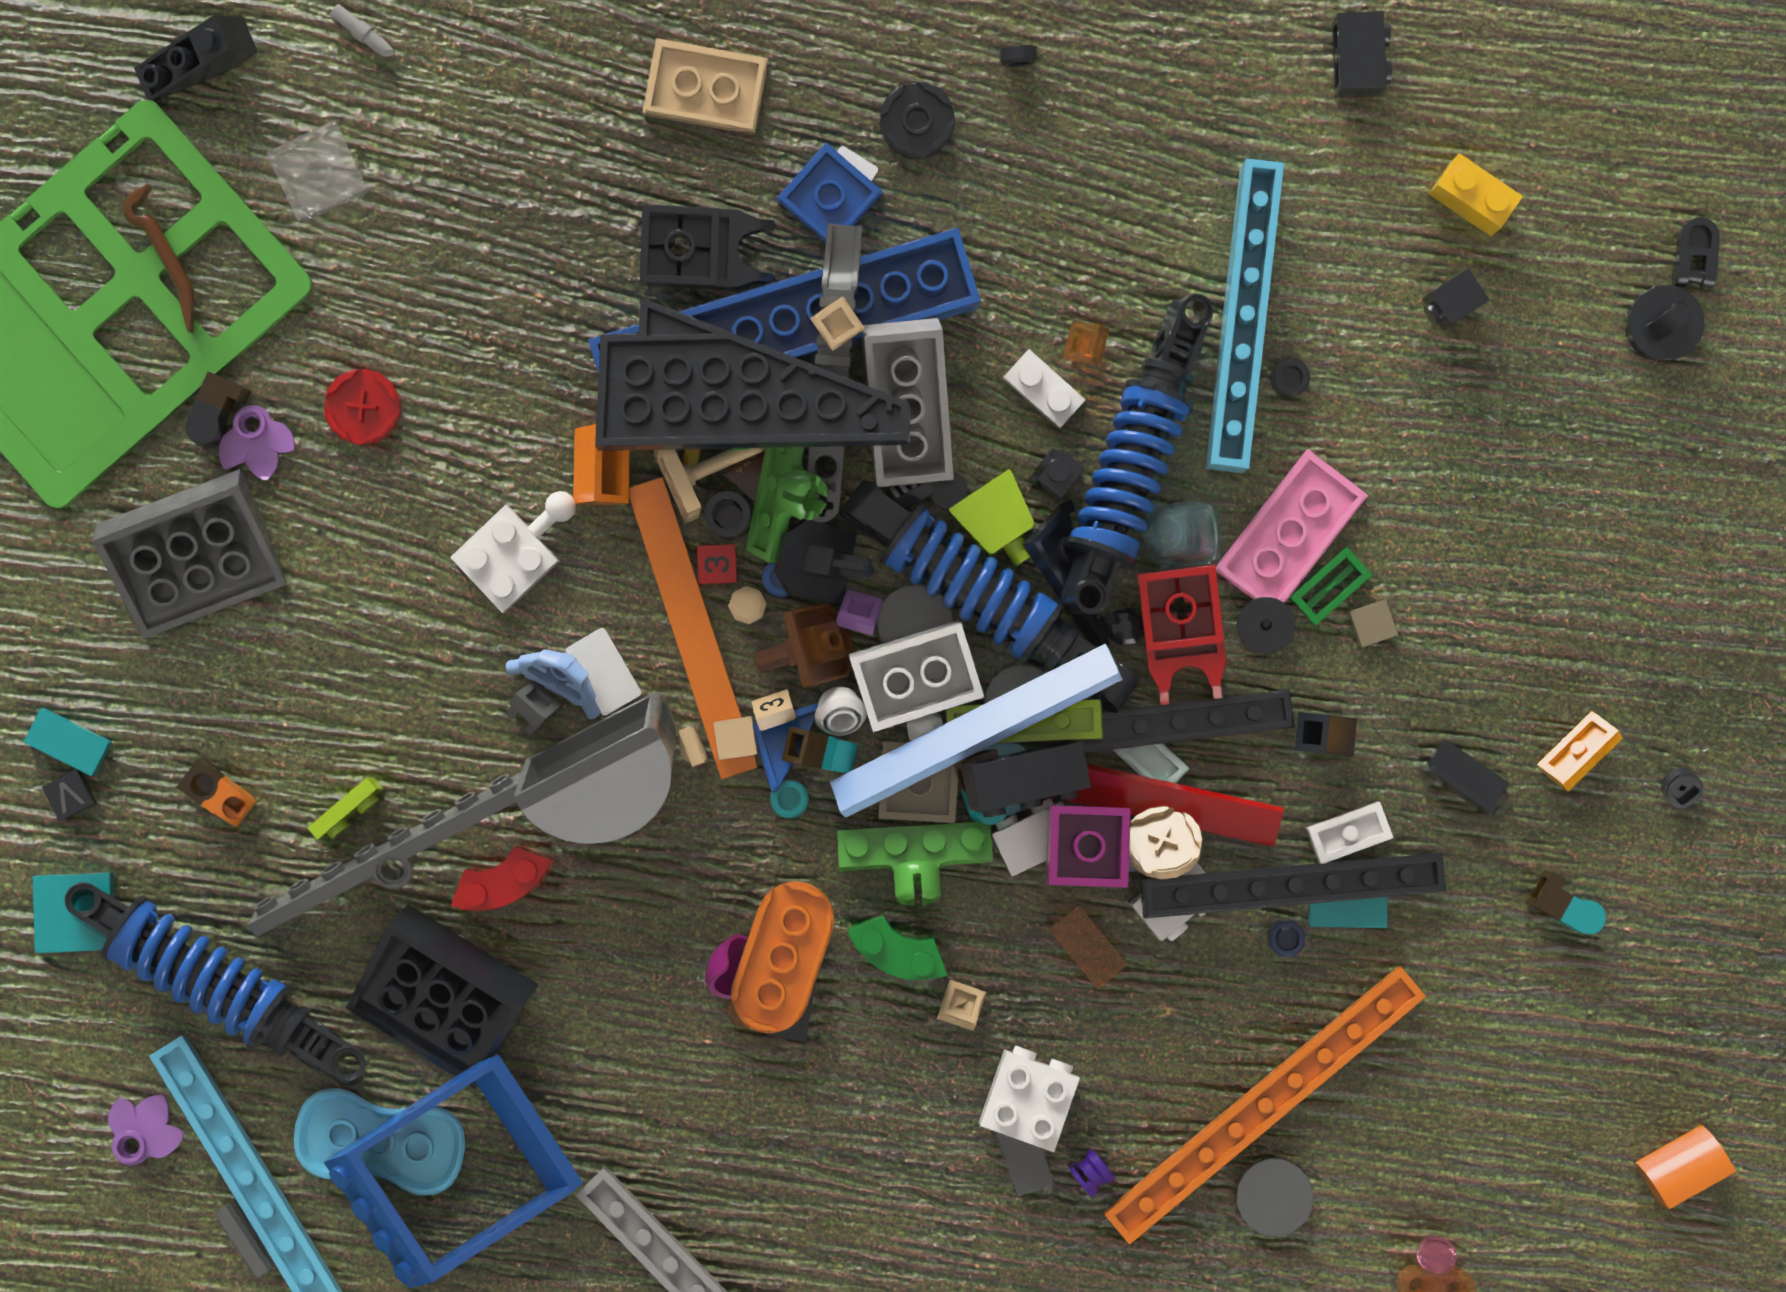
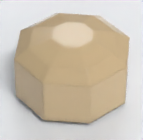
M745 586L733 592L728 607L735 620L750 625L763 618L767 603L760 590Z

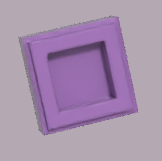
M846 589L836 624L840 627L872 636L883 599Z

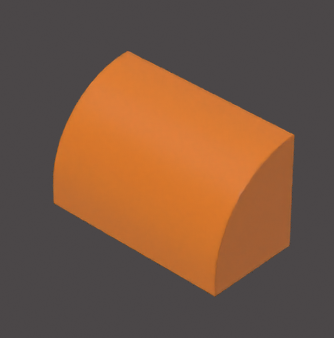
M596 424L575 428L573 488L575 504H629L630 450L598 451L595 447Z
M1702 1125L1635 1162L1657 1203L1667 1209L1675 1207L1737 1172L1721 1145Z

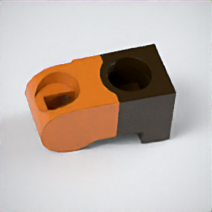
M205 757L195 761L176 787L209 812L215 813L238 827L256 803L255 798L250 793L222 774Z

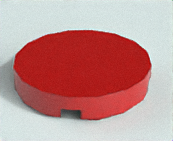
M368 369L349 370L333 381L325 395V419L331 430L347 442L357 445L376 444L387 438L398 425L402 412L400 395L394 384L379 372Z

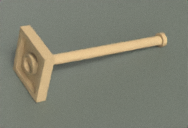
M751 448L748 450L729 449L690 467L687 464L682 465L675 449L654 450L653 455L686 524L699 518L701 511L700 502L693 489V486L696 485L695 481L765 451L766 448Z

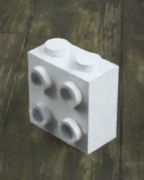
M1015 1045L1013 1052L1004 1049L979 1119V1124L990 1130L1054 1152L1080 1078L1071 1073L1073 1066L1064 1062L1051 1059L1050 1065L1036 1061L1037 1053Z

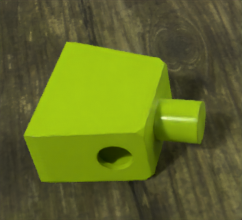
M1010 469L948 509L949 516L988 557H992L1004 549L1015 567L1031 558L1022 545L1025 542L1023 535L1034 529L1035 523Z

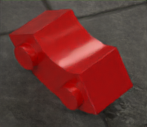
M523 845L514 846L507 859L495 868L488 870L478 868L464 869L451 907L469 911H485L516 902L534 891L543 882L552 869L556 858Z

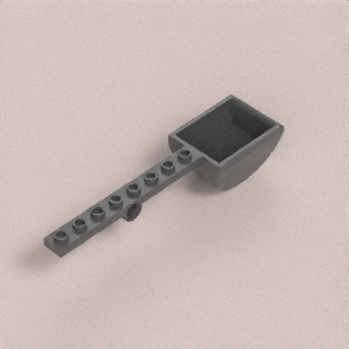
M654 692L527 758L522 772L512 777L509 774L498 777L489 784V789L478 795L474 791L467 793L455 802V807L445 812L437 809L429 813L421 820L422 824L411 830L407 826L398 829L387 838L388 842L378 847L370 844L362 848L354 855L355 859L343 865L341 861L329 865L320 873V877L311 882L308 879L298 881L287 890L288 894L278 899L270 896L262 900L254 907L255 912L248 923L249 928L254 936L258 937L371 877L384 888H401L410 880L417 862L418 853L514 803L518 804L524 815L538 828L554 837L570 842L584 844L605 843L621 839L636 832L646 825L660 810L666 800L671 784L676 750V730L672 713L661 693ZM396 859L403 864L404 868L393 869L388 866L386 860Z

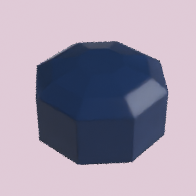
M1277 920L1267 930V946L1279 957H1295L1305 947V931L1293 920Z

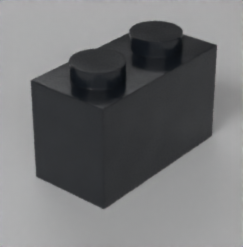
M1384 11L1337 13L1332 22L1334 98L1380 97L1387 85L1391 84L1392 63L1391 61H1386L1385 47L1390 46L1391 28L1389 23L1384 24Z

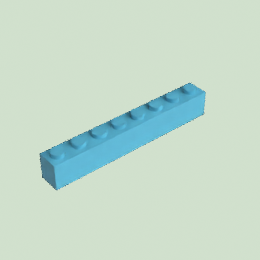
M1246 158L1239 172L1205 469L1244 473L1249 469L1284 170V163Z

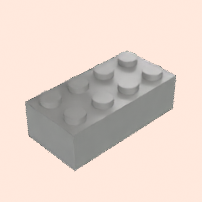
M939 319L863 325L865 330L861 334L866 386L909 402L911 407L910 445L871 446L873 474L877 487L954 480L943 329Z

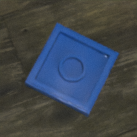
M826 142L780 193L776 201L826 244L827 223L856 226L880 199L883 191Z

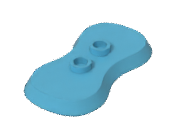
M340 1088L318 1091L307 1098L298 1114L294 1130L296 1157L301 1166L317 1177L331 1179L329 1176L330 1171L324 1164L326 1159L406 1108L389 1109L379 1107L350 1091ZM435 1106L359 1156L373 1176L386 1179L412 1194L434 1195L450 1187L459 1174L465 1151L464 1131L459 1120L451 1112L442 1107Z

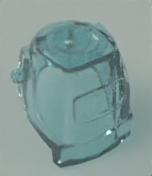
M1189 501L1164 506L1163 502L1154 503V511L1146 514L1148 527L1145 532H1142L1141 538L1145 549L1149 552L1150 559L1159 562L1161 570H1167L1169 566L1194 567L1221 559L1223 528L1217 506Z

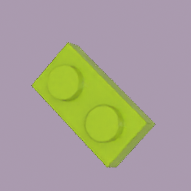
M374 777L365 778L307 829L317 840L326 839L328 836L331 840L337 838L350 826L347 820L357 811L363 815L379 802L376 795L384 788Z

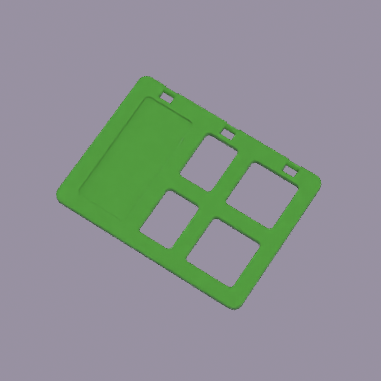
M151 100L137 102L115 121V124L102 136L92 141L26 199L27 201L18 209L0 221V452L42 500L54 508H65L196 395L200 391L207 372L215 375L220 374L307 298L313 288L312 280L305 270L162 108ZM123 131L129 140L112 153L106 144ZM146 139H153L201 194V201L164 233L177 259L179 260L219 224L227 223L276 279V285L272 290L217 337H211L196 319L194 321V333L187 331L180 301L162 281V275L166 268L153 245L151 244L143 252H136L88 197L89 188ZM34 208L40 217L26 230H23L17 222ZM62 213L69 216L115 269V276L76 310H71L22 254V247ZM135 298L143 300L190 355L189 362L151 395H146L96 338V332Z

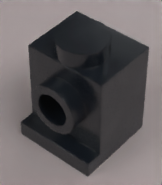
M1052 449L1037 466L1029 479L1059 502L1083 473L1085 467L1061 449L1057 452Z

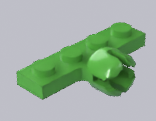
M804 447L766 448L745 551L769 563H776L781 536L788 529L791 515L800 520L803 518L813 520L823 512L827 505L825 501L816 498L817 493L825 497L829 496L826 483L821 477L804 470L802 466Z
M967 822L837 830L839 871L891 870L894 874L895 898L903 905L915 906L914 886H921L922 906L938 901L941 896L940 869L943 866L993 862L991 825Z

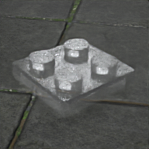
M335 120L266 152L295 217L301 224L370 192L344 135Z

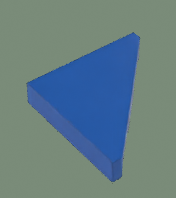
M818 703L794 710L795 720L763 731L759 730L757 723L753 724L755 740L772 793L779 791L793 765L791 762L782 760L789 727L811 731L815 724V712ZM804 736L796 744L797 754L802 748Z

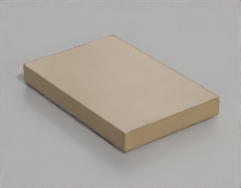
M656 38L643 115L755 135L769 60L764 57Z

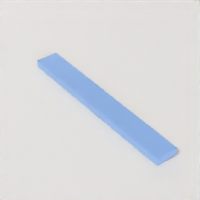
M1104 644L830 781L841 814L846 818L1123 680L1109 648Z

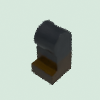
M207 372L186 422L185 428L188 437L193 442L204 447L211 448L220 445L221 438L227 433L225 423L235 402L246 405L251 390L211 372Z

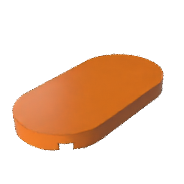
M792 881L778 885L765 895L757 910L731 989V998L735 1011L742 1022L755 1031L776 1033L788 1029L800 1020L808 1006L834 928V912L830 901L820 889L809 883Z

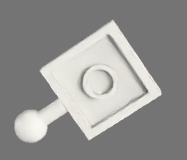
M559 491L551 494L546 500L545 511L529 526L508 505H505L450 558L502 613H506L560 562L539 537L556 521L564 522L569 520L576 510L575 501L566 492Z

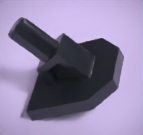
M806 519L800 520L783 532L774 572L785 592L790 595L841 606L847 578L867 580L870 574L874 573L872 560L869 557L853 555L857 532Z

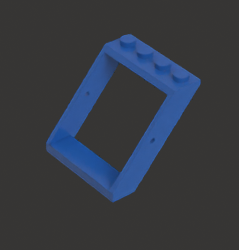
M499 1055L474 1064L324 1161V1164L330 1171L329 1176L332 1182L342 1189L351 1202L353 1213L365 1223L373 1235L372 1239L375 1246L386 1254L394 1266L396 1277L406 1284L408 1288L434 1282L560 1201L583 1183ZM475 1081L547 1190L431 1263L359 1155Z

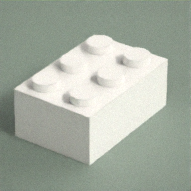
M959 620L849 654L873 732L984 697L962 623Z

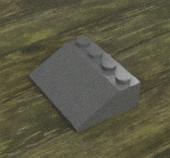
M240 469L97 523L92 538L98 554L143 639L287 584L257 502Z

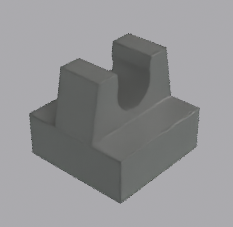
M531 681L517 692L508 703L511 707L507 715L511 719H514L519 714L529 722L524 730L532 734L554 716L562 704L537 682Z

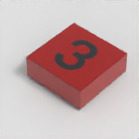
M735 544L697 546L699 585L738 583Z

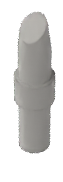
M337 4L332 9L330 16L349 30L351 35L362 44L365 43L384 57L395 54L394 49L375 33L374 29L366 22L360 21L340 4Z

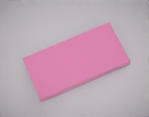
M1309 449L1305 450L1216 565V573L1251 600L1259 597H1273L1285 603L1368 495Z

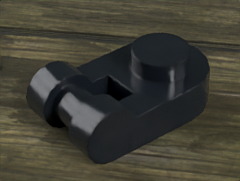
M1704 217L1694 218L1685 223L1679 230L1675 265L1672 272L1673 285L1687 286L1688 283L1699 284L1700 288L1713 289L1715 286L1720 235L1716 224L1710 219ZM1691 257L1702 258L1701 269L1691 268Z

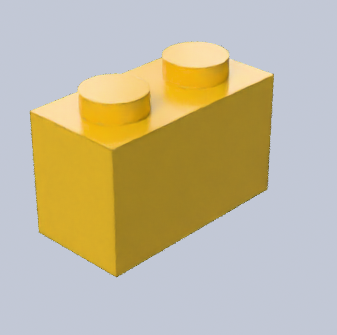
M1460 153L1449 163L1429 193L1431 197L1489 236H1493L1502 228L1523 197Z

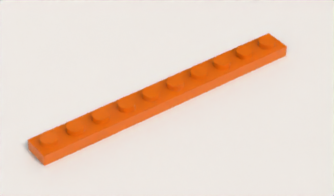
M1401 966L1396 967L1103 1212L1104 1215L1130 1245L1426 998L1424 993Z

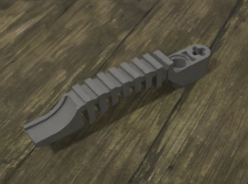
M827 223L821 283L823 294L820 297L819 304L821 311L843 296L856 315L854 294L857 295L862 226ZM819 332L816 341L818 354H815V365L850 379L848 376V368H851L849 353L853 347V339L832 351ZM845 446L809 447L807 471L824 480L829 491L827 501L833 502L834 505L833 508L827 509L825 515L820 514L814 518V521L820 523L828 522L840 510ZM828 455L835 460L837 469L834 475L824 477L817 472L815 464L820 456ZM817 493L816 498L819 499L821 494Z

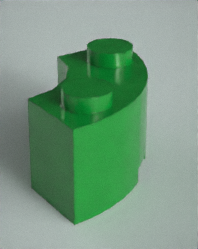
M884 914L850 926L847 929L852 942L863 957L887 974L907 980H931L948 975L933 936L915 938L903 935L890 925Z

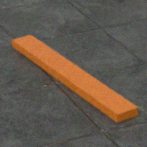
M661 477L630 487V502L720 777L725 779L758 768L755 755L719 760L713 722L742 718L665 480Z

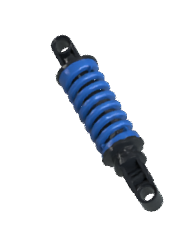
M1192 294L1170 303L1160 331L1153 342L1150 358L1143 360L1141 366L1143 372L1140 380L1130 379L1125 382L1124 392L1120 400V407L1123 412L1118 413L1113 419V427L1116 431H1112L1106 437V446L1109 450H1105L1099 456V464L1102 469H1098L1092 475V483L1096 488H1091L1086 492L1085 502L1089 507L1081 509L1078 513V521L1082 527H1076L1072 530L1065 542L1069 549L1077 553L1061 593L1063 607L1073 615L1096 614L1102 611L1107 604L1118 570H1133L1135 568V560L1141 544L1137 539L1127 536L1128 529L1136 532H1145L1147 530V522L1134 516L1135 510L1143 513H1152L1154 511V503L1144 497L1148 493L1159 494L1161 492V484L1154 480L1153 477L1155 474L1166 475L1168 473V465L1161 461L1160 458L1161 456L1168 457L1175 454V446L1168 442L1167 439L1168 437H1180L1183 432L1182 427L1175 423L1174 420L1184 421L1192 412L1194 405L1192 401L1185 397L1187 388L1192 386L1194 376L1191 372L1200 356L1202 342L1213 317V306L1210 300L1202 294ZM1186 305L1190 306L1193 310L1194 318L1192 322L1185 314ZM1083 587L1089 593V602L1086 607L1081 604L1079 594Z
M862 481L839 511L842 518L851 526L866 533L885 547L879 563L882 565L886 564L897 573L905 571L914 563L915 565L909 576L910 582L913 585H919L931 576L926 587L927 595L930 597L938 596L947 587L948 590L943 599L944 607L952 609L961 604L960 618L963 621H969L975 615L979 617L976 629L980 633L984 634L993 627L996 630L993 636V642L996 645L1000 646L1008 639L1012 642L1007 648L1010 649L1011 656L1017 659L1019 664L1022 665L1032 657L1043 664L1042 669L1050 672L1097 648L1079 635L1080 629L1077 626H1068L1066 622L1064 623L1060 619L1063 610L1061 603L1055 602L1044 593H1038L1032 598L1028 597L1031 590L1030 583L1021 581L1014 587L1011 584L1014 579V572L1011 569H1004L999 574H996L994 572L997 567L996 558L990 556L981 563L978 560L981 552L978 545L973 544L962 554H959L958 552L964 542L963 534L956 532L945 543L941 541L947 530V523L945 521H937L927 531L924 526L929 528L935 519L930 516V511L923 503L910 513L890 499L877 486L868 481ZM1115 661L1123 680L1091 695V698L1093 700H1102L1103 708L1110 712L1118 713L1140 680L1130 669Z
M80 882L68 889L65 895V906L72 917L106 939L101 951L102 959L114 961L124 970L136 968L137 977L142 981L154 979V986L160 992H167L172 989L171 995L174 1001L184 1003L189 1000L190 1010L196 1014L207 1011V1019L211 1024L218 1025L225 1021L224 1028L227 1034L236 1036L243 1032V1042L247 1045L246 1048L251 1051L262 1043L268 1044V1046L274 1048V1053L282 1057L286 1052H289L308 1067L322 1072L344 1086H354L364 1079L367 1072L364 1054L358 1048L341 1039L339 1035L326 1026L309 1019L311 1015L310 1009L305 1006L299 1008L298 1005L291 1002L294 988L290 985L286 986L276 979L271 980L269 983L263 980L260 984L259 981L263 975L262 970L254 968L248 975L244 974L241 971L245 966V960L237 957L231 964H228L224 961L228 951L223 946L216 948L213 953L207 951L210 944V939L207 936H200L193 946L189 947L186 943L192 935V927L183 925L174 937L170 935L169 932L175 923V917L171 914H166L160 921L157 920V906L150 902V899L145 895L138 897L128 907L91 883ZM84 895L94 896L95 904L90 910L85 912L76 910V902L80 897ZM247 999H250V1002L245 1006ZM345 1057H354L360 1062V1067L355 1074L345 1076L337 1070L339 1062Z

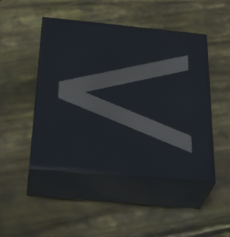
M74 770L42 787L58 821H64L97 804L80 770Z

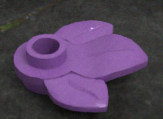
M256 405L245 406L236 413L233 419V429L221 438L219 445L221 465L223 469L227 470L245 462L254 475L267 481L277 469L278 453H288L295 450L294 437L285 424L272 421L265 409ZM253 418H257L260 423L259 428L254 432H250L248 422Z
M164 1095L148 1097L136 1107L122 1097L118 1098L113 1104L108 1116V1124L115 1135L112 1142V1151L115 1158L122 1164L133 1166L142 1163L148 1157H165L172 1153L181 1143L184 1131L167 1125L170 1108ZM130 1138L138 1141L139 1149L137 1152L129 1150L127 1143Z

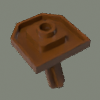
M829 603L783 613L790 639L784 640L785 643L759 650L755 653V664L759 671L766 673L790 665L797 666L803 688L849 677L852 669L849 654L854 653L855 650L849 629L836 624L839 612Z

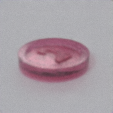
M1433 1236L1421 1241L1417 1250V1258L1426 1270L1432 1273L1443 1274L1449 1272L1455 1266L1457 1252L1449 1241Z

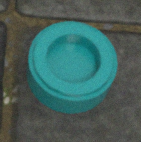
M784 780L778 792H771V806L781 817H797L808 806V791L803 784L796 780Z

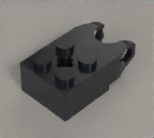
M642 204L640 286L738 290L752 284H772L773 273L761 272L745 265L738 255L737 248L742 239L748 235L774 231L775 220L758 219L740 210ZM677 238L685 239L684 245H690L691 248L690 251H685L682 257L675 256V251H670L668 248L669 245H675Z

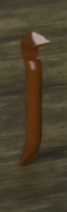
M145 184L127 197L123 213L131 225L143 228L178 290L187 331L194 333L195 298L193 286L157 221L148 214L137 216L136 213L138 206L145 201L153 189L149 184Z

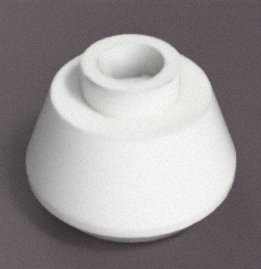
M839 686L833 687L822 694L815 712L817 726L822 731L834 736H845L855 732L865 722L867 717L865 705L856 693L850 688Z

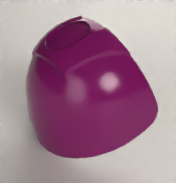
M741 934L730 936L710 956L707 963L705 981L709 991L714 995L725 999H732V984L748 940L746 936Z

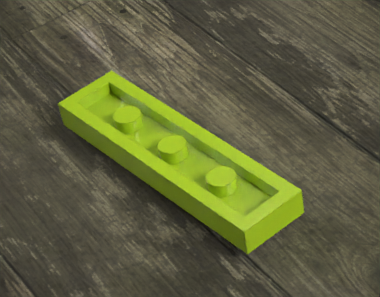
M1081 700L995 744L1103 739L1102 700ZM982 705L955 706L946 709L947 723Z

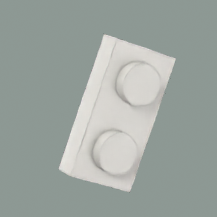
M1030 349L1003 377L1005 382L1058 429L1085 402V399Z
M1380 802L1366 805L1306 827L1318 863H1327L1393 838Z

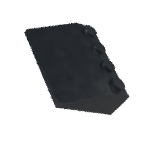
M407 904L385 930L346 1009L456 1077L474 1064L496 1056L531 1000L538 984ZM475 1081L469 1084L474 1089L478 1087Z

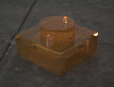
M1072 322L1062 359L1071 363L1100 366L1110 329L1100 324Z

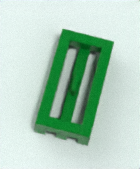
M1345 547L1289 597V600L1299 608L1298 610L1309 619V622L1314 627L1367 581L1372 574L1352 551ZM1346 558L1350 564L1305 603L1301 597ZM1356 569L1360 575L1315 614L1311 608Z

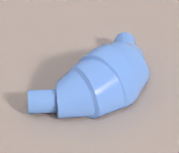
M545 649L542 652L522 655L519 659L509 660L506 663V671L509 675L524 674L527 679L543 685L557 695H561L573 705L581 706L588 719H594L601 714V710L595 701L596 694L588 678V672L571 654Z

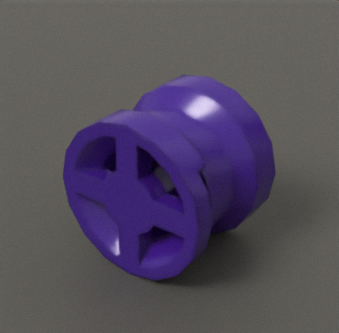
M1093 1148L1086 1152L1085 1159L1080 1163L1073 1162L1068 1166L1070 1172L1091 1198L1098 1194V1189L1101 1185L1111 1183L1116 1179ZM1085 1174L1090 1181L1086 1182L1082 1176Z

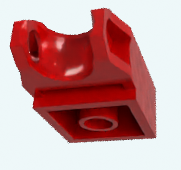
M1210 564L1137 573L1148 669L1158 686L1160 704H1169L1168 693L1171 687V679L1176 671L1186 666H1195L1201 669L1206 674L1207 680L1211 685L1213 699L1222 698L1221 679L1226 664L1216 566ZM1182 597L1185 603H1191V610L1185 611L1186 616L1178 618L1176 612H1170L1169 610L1170 604H1175L1174 599Z

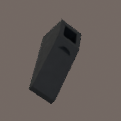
M214 14L134 67V70L147 100L156 102L234 69L257 54L258 50L244 18Z

